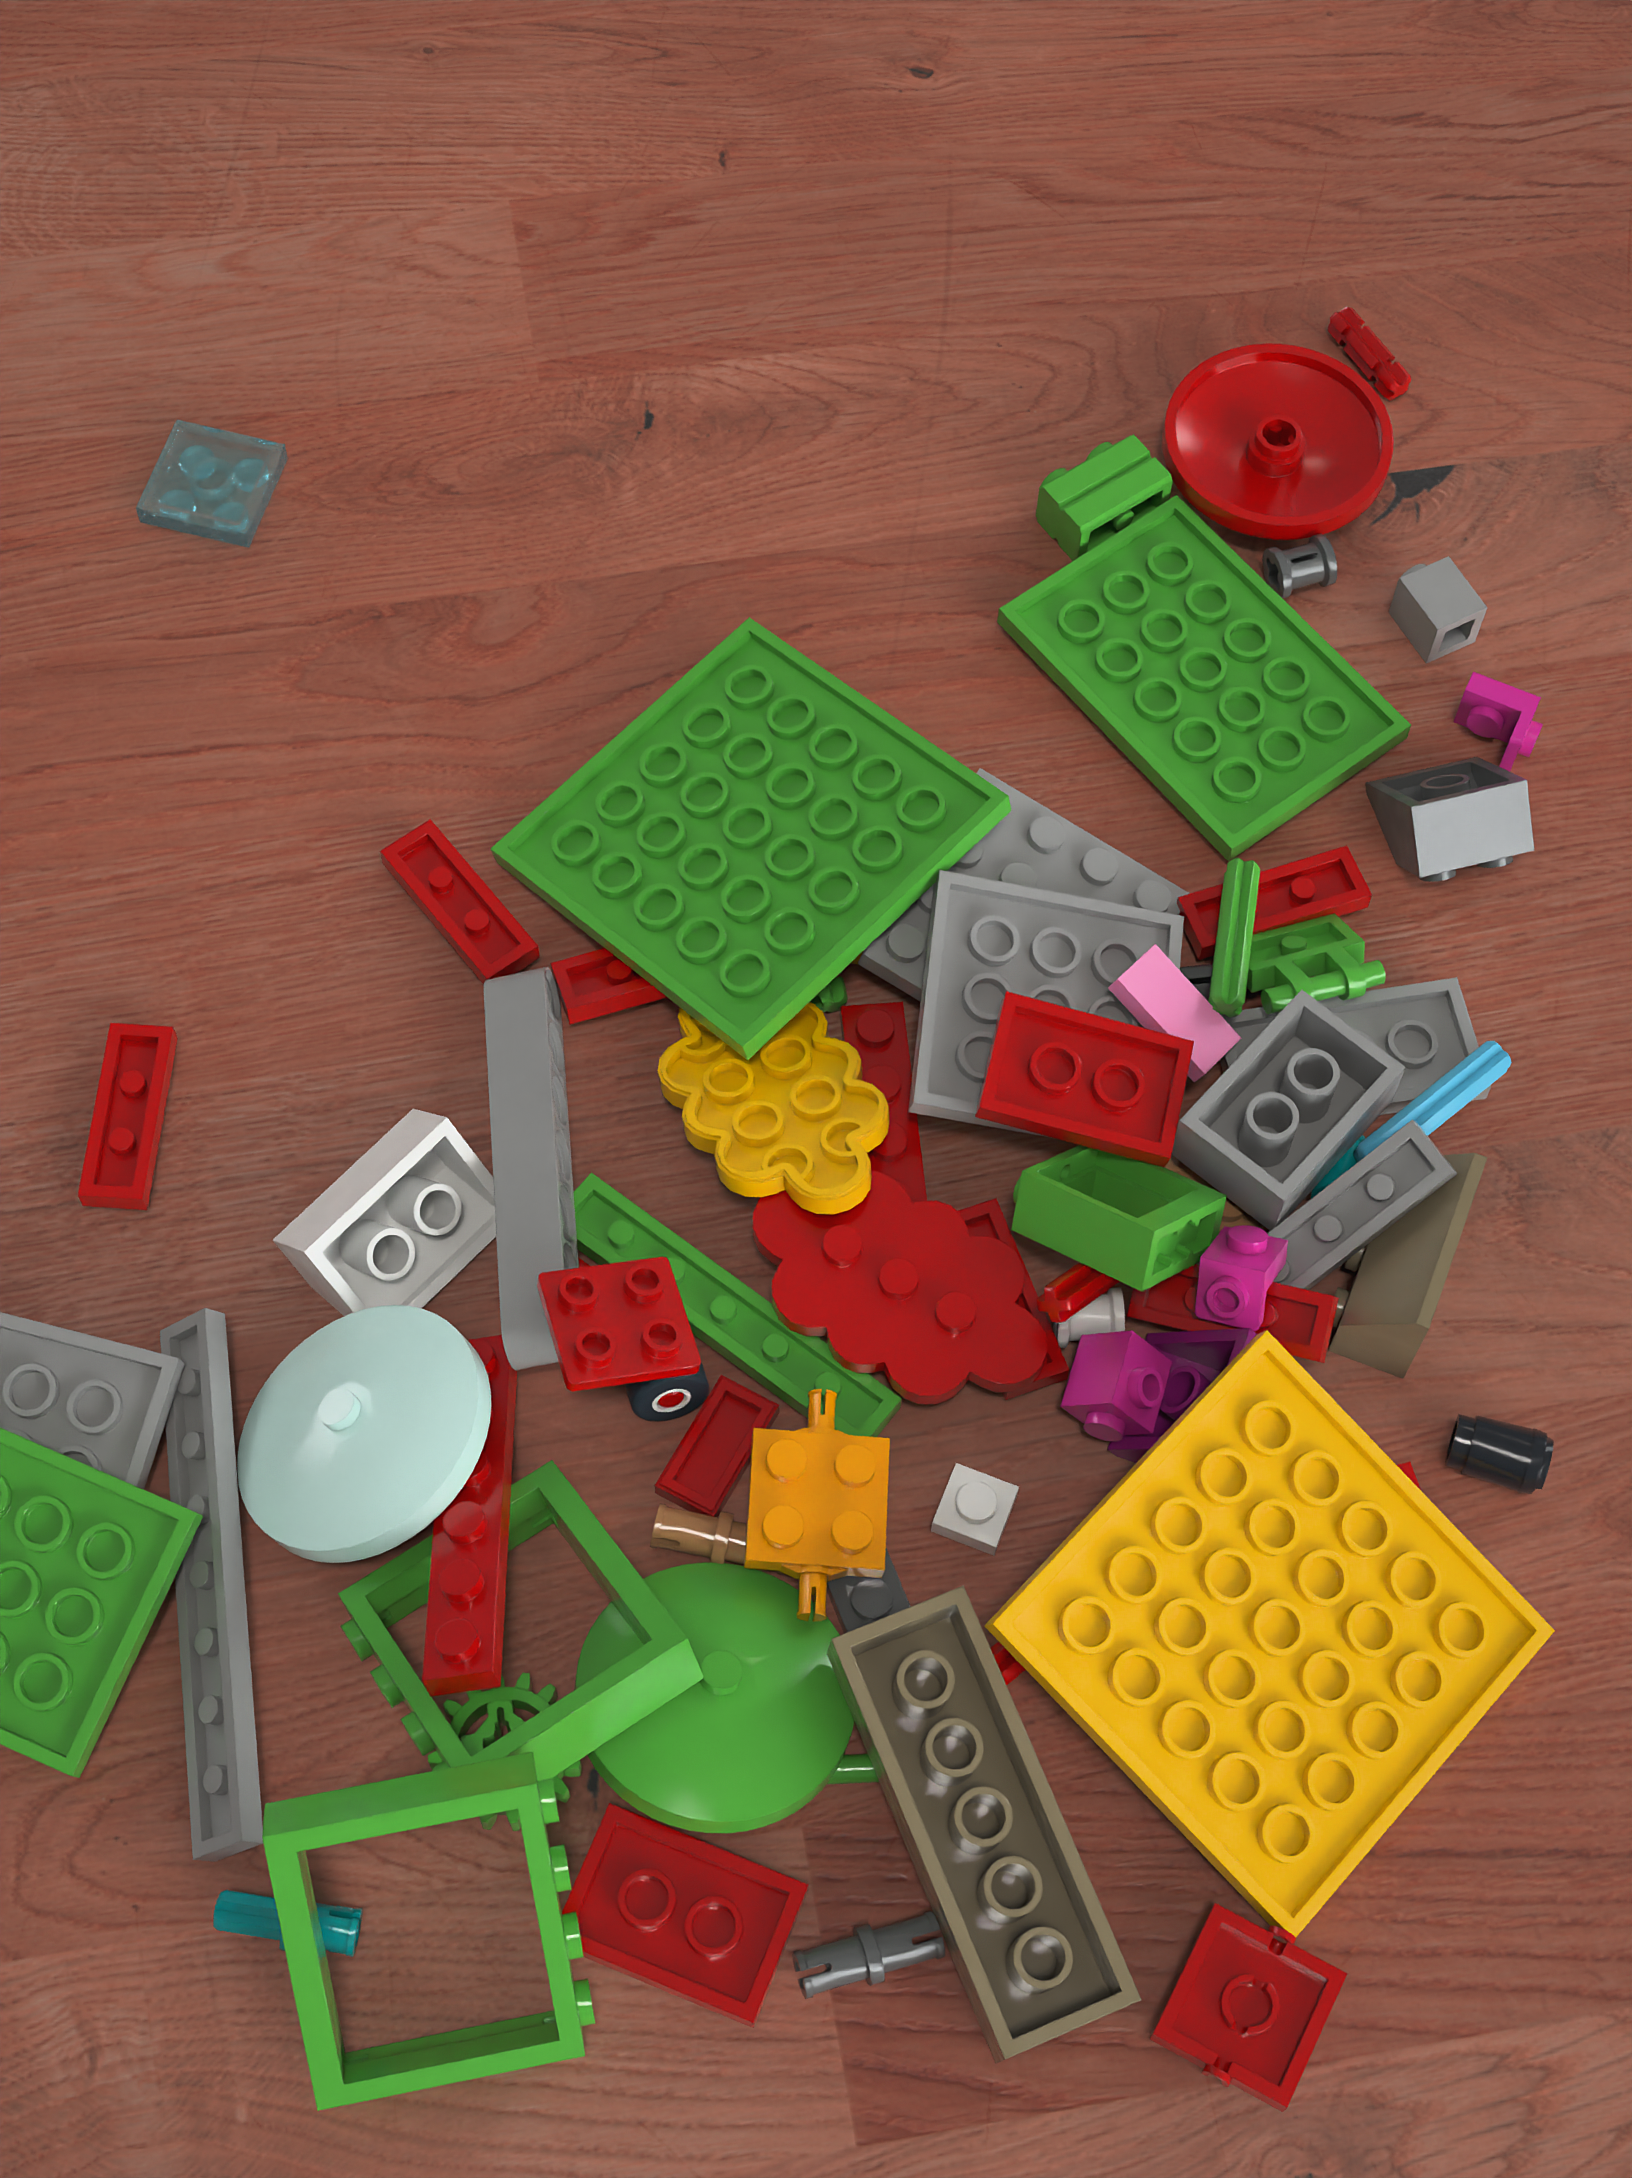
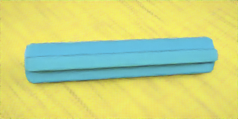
M1486 1041L1359 1143L1354 1152L1356 1161L1359 1162L1412 1119L1418 1123L1427 1136L1507 1072L1512 1063L1509 1054L1497 1042Z

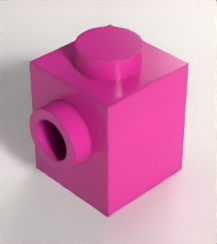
M1132 1330L1081 1335L1060 1407L1084 1424L1083 1429L1088 1434L1101 1440L1120 1441L1125 1435L1153 1434L1172 1361Z

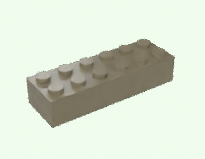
M964 1585L831 1639L827 1656L932 1911L938 1921L941 1933L995 2064L1141 2001V1997Z

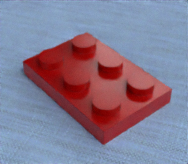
M1006 991L1001 1001L975 1117L1165 1167L1172 1155L1194 1041Z
M609 1803L562 1910V1914L577 1913L585 1958L754 2028L807 1895L808 1884Z

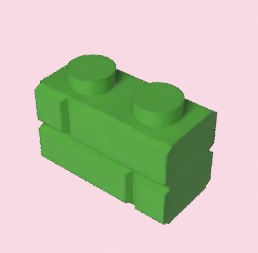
M1134 434L1114 445L1110 442H1104L1094 448L1083 463L1069 471L1065 468L1056 469L1043 480L1039 487L1036 509L1037 522L1052 539H1057L1060 548L1074 561L1169 500L1173 484L1171 473L1156 457L1151 458L1150 451Z

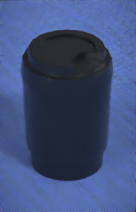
M1458 1414L1451 1434L1445 1466L1461 1470V1474L1506 1487L1519 1493L1532 1494L1535 1489L1543 1488L1552 1458L1554 1441L1547 1437V1433L1538 1429L1522 1427L1477 1415L1475 1418Z

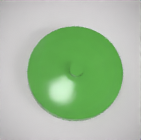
M704 1562L671 1567L643 1578L687 1636L704 1679L589 1753L588 1757L608 1786L634 1808L653 1819L689 1831L703 1833L744 1832L765 1827L797 1812L822 1791L835 1774L847 1749L855 1722L827 1656L831 1639L840 1636V1634L828 1617L826 1620L813 1622L814 1603L812 1601L809 1620L803 1621L798 1619L796 1615L798 1612L799 1590L775 1576L756 1569H748L741 1565ZM612 1602L598 1616L584 1641L578 1660L574 1690L643 1646V1643Z

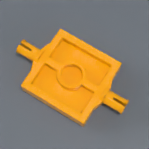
M814 1389L808 1392L807 1428L795 1431L754 1428L751 1443L744 1568L776 1570L795 1579H800L798 1612L796 1616L803 1621L809 1620L812 1594L814 1595L813 1622L827 1619V1581L845 1576L882 1578L885 1571L890 1438L855 1436L834 1430L837 1393L826 1389L823 1401V1415L820 1413L822 1389Z

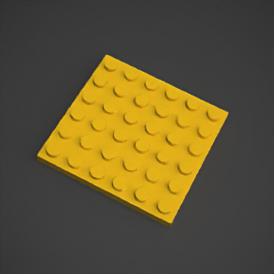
M1267 1330L1257 1334L985 1624L986 1629L1270 1926H1277L1290 1932L1295 1938L1555 1631Z

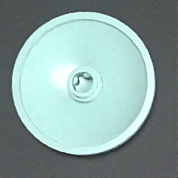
M387 1305L363 1309L337 1319L309 1336L288 1354L267 1379L250 1408L242 1430L237 1455L238 1485L242 1500L252 1519L267 1535L289 1552L305 1559L326 1563L363 1560L395 1548L415 1536L435 1520L454 1500L473 1472L485 1444L491 1417V1389L488 1374L479 1354L470 1342L447 1320L425 1309L405 1305Z

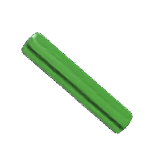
M1240 858L1230 860L1227 863V871L1224 873L1208 1000L1213 1006V1010L1220 1015L1225 1014L1230 1018L1238 1016L1242 1012V1005L1245 1003L1260 868L1255 861H1243Z

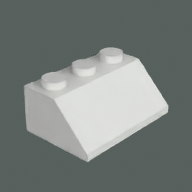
M412 1109L279 1233L273 1241L311 1288L343 1316L377 1306L405 1305L423 1308L496 1237L493 1176L447 1117Z

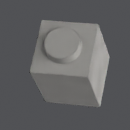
M1448 556L1430 565L1418 564L1408 569L1397 582L1388 613L1427 664L1474 643L1487 606Z

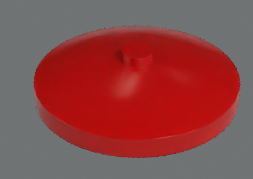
M1272 343L1252 344L1223 351L1191 370L1177 386L1169 401L1162 435V450L1166 467L1171 473L1176 487L1196 509L1208 518L1231 530L1250 536L1274 540L1305 539L1317 534H1326L1347 525L1359 517L1375 501L1382 490L1387 478L1394 448L1393 428L1389 414L1379 395L1365 379L1347 365L1321 352L1295 345Z

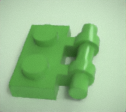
M1334 913L1253 934L1247 988L1251 992L1262 991V1006L1267 1014L1282 1011L1301 990L1317 1001L1336 996L1343 1001L1363 996L1366 988L1384 984L1386 974L1379 960L1364 963L1365 941Z

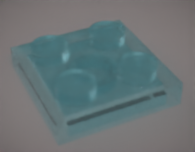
M176 420L136 506L139 521L249 548L288 460L285 444Z

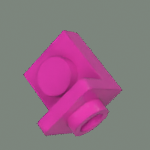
M1473 672L1461 699L1454 723L1469 728L1479 736L1493 737L1508 743L1499 767L1510 772L1517 754L1530 757L1543 724L1532 719L1541 697Z

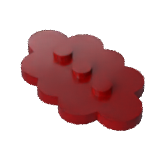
M871 1171L870 1191L861 1203L848 1211L833 1215L816 1214L801 1208L791 1199L786 1190L761 1197L758 1200L753 1211V1239L759 1252L771 1263L778 1266L772 1279V1306L778 1319L791 1331L804 1336H826L833 1358L845 1369L856 1373L884 1371L891 1387L904 1399L918 1404H939L951 1399L965 1386L968 1380L993 1392H1015L1029 1386L1040 1375L1047 1355V1337L1040 1321L1029 1311L1018 1305L1025 1284L1023 1263L1017 1252L1004 1241L990 1236H969L968 1228L962 1215L951 1205L938 1200L912 1203L903 1185L892 1176L878 1171Z

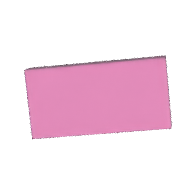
M1156 944L1108 987L1144 1028L1194 1041L1188 1076L1193 1082H1196L1205 1075L1241 1039L1238 1033L1218 1012L1213 1010V1006Z

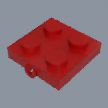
M1215 1903L1152 2032L1150 2040L1203 2068L1201 2072L1203 2075H1212L1220 2079L1223 2086L1229 2087L1232 2084L1284 2112L1291 2101L1348 1973L1295 1946L1296 1938L1290 1932L1273 1925L1269 1926L1268 1930H1265ZM1273 1936H1278L1284 1939L1286 1943L1278 1941Z

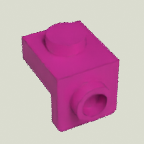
M1224 1226L1200 1257L1195 1306L1196 1316L1230 1326L1250 1328L1253 1331L1258 1330L1264 1319L1266 1292L1286 1264L1288 1240L1268 1236L1266 1231L1255 1226Z

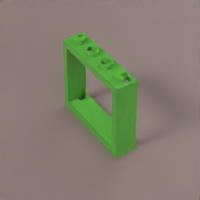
M553 1460L511 1485L508 1551L551 1524H554L638 1636L643 1646L472 1757L470 1756L387 1630L394 1623L428 1603L433 1534L338 1593L351 1617L349 1621L340 1626L361 1661L374 1655L380 1666L370 1671V1674L391 1708L404 1701L411 1713L400 1720L421 1755L425 1756L434 1749L443 1762L433 1767V1771L533 1752L538 1781L553 1778L704 1679L687 1636ZM498 1813L479 1816V1818L484 1823Z
M533 1752L265 1804L262 1839L317 2111L585 2056L582 2026L596 2024L588 1978L574 1981L570 1960L584 1957L576 1912L562 1914L558 1892L572 1890L564 1844L550 1847L546 1824L560 1822L552 1778L538 1781ZM518 1809L554 2010L346 2053L305 1850Z

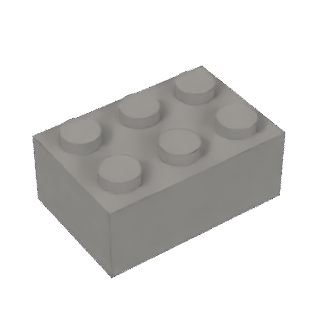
M1301 990L1179 1120L1172 1155L1218 1191L1227 1195V1198L1271 1231L1296 1209L1393 1101L1406 1067Z

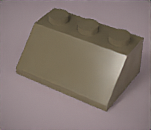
M1480 1154L1443 1155L1458 1174L1346 1261L1344 1268L1356 1273L1349 1291L1337 1287L1334 1296L1339 1298L1333 1327L1336 1330L1328 1351L1402 1379L1405 1377L1430 1328L1488 1157Z

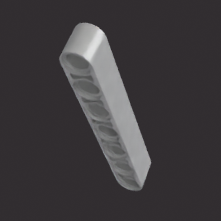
M549 967L488 979L484 982L501 1332L507 1359L515 1371L559 1362L537 1288L538 1276L542 1272L579 1268L562 1014L558 988Z

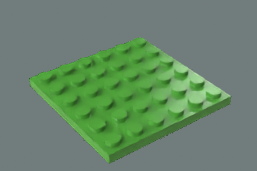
M749 617L491 848L496 862L746 1060H749L936 882L939 870L948 871L1011 811V805L1007 794Z

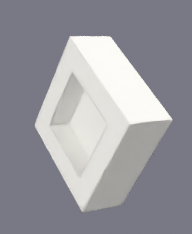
M956 1463L933 1519L931 1532L994 1556L1018 1496L1019 1487Z

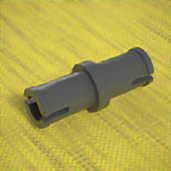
M927 1911L921 1916L874 1930L867 1923L854 1927L853 1936L807 1950L793 1951L792 1957L795 1972L821 1965L826 1966L824 1972L797 1979L804 1998H812L815 1994L861 1980H866L867 1984L871 1986L884 1982L885 1973L934 1958L937 1960L944 1958L945 1947L943 1937L917 1944L912 1943L914 1937L940 1930L934 1913Z

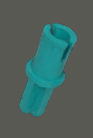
M230 1890L220 1892L213 1915L214 1928L219 1931L279 1940L280 1951H285L275 1898ZM316 1903L325 1950L353 1957L358 1943L363 1908Z

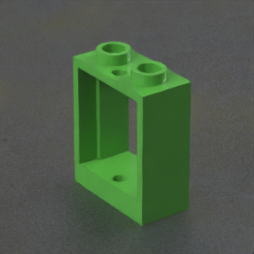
M1079 1145L1022 1170L1013 1193V1200L1016 1206L1011 1230L1142 1292L1200 1262V1257L1219 1234L1227 1195L1167 1168Z

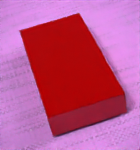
M720 1375L654 1485L655 1494L687 1511L719 1517L750 1464L753 1429H770L779 1414V1404Z

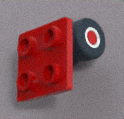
M666 1257L549 1271L539 1274L537 1281L538 1292L564 1382L569 1391L574 1392L626 1384V1392L633 1412L638 1417L648 1421L676 1419L692 1412L703 1403L709 1392V1383L670 1262Z

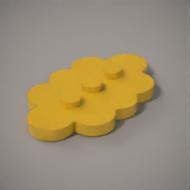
M809 1002L749 1060H746L686 1011L679 1008L678 1021L682 1039L669 1046L660 1057L657 1070L659 1084L663 1096L673 1106L683 1109L682 1120L687 1140L695 1148L714 1154L716 1170L720 1181L730 1191L745 1197H765L786 1190L791 1199L801 1208L816 1214L833 1215L848 1211L861 1203L870 1191L872 1178L871 1163L867 1153L880 1145L888 1134L889 1107L884 1094L873 1084L862 1081V1065L858 1051L848 1042L829 1037L828 1023L823 1011L815 1004Z

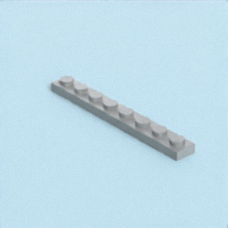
M203 1308L160 1330V1344L162 1354L180 1358L185 1363L165 1423L170 1501L203 1516L175 1575L192 1855L193 1860L216 1862L263 1844V1826L225 1313Z

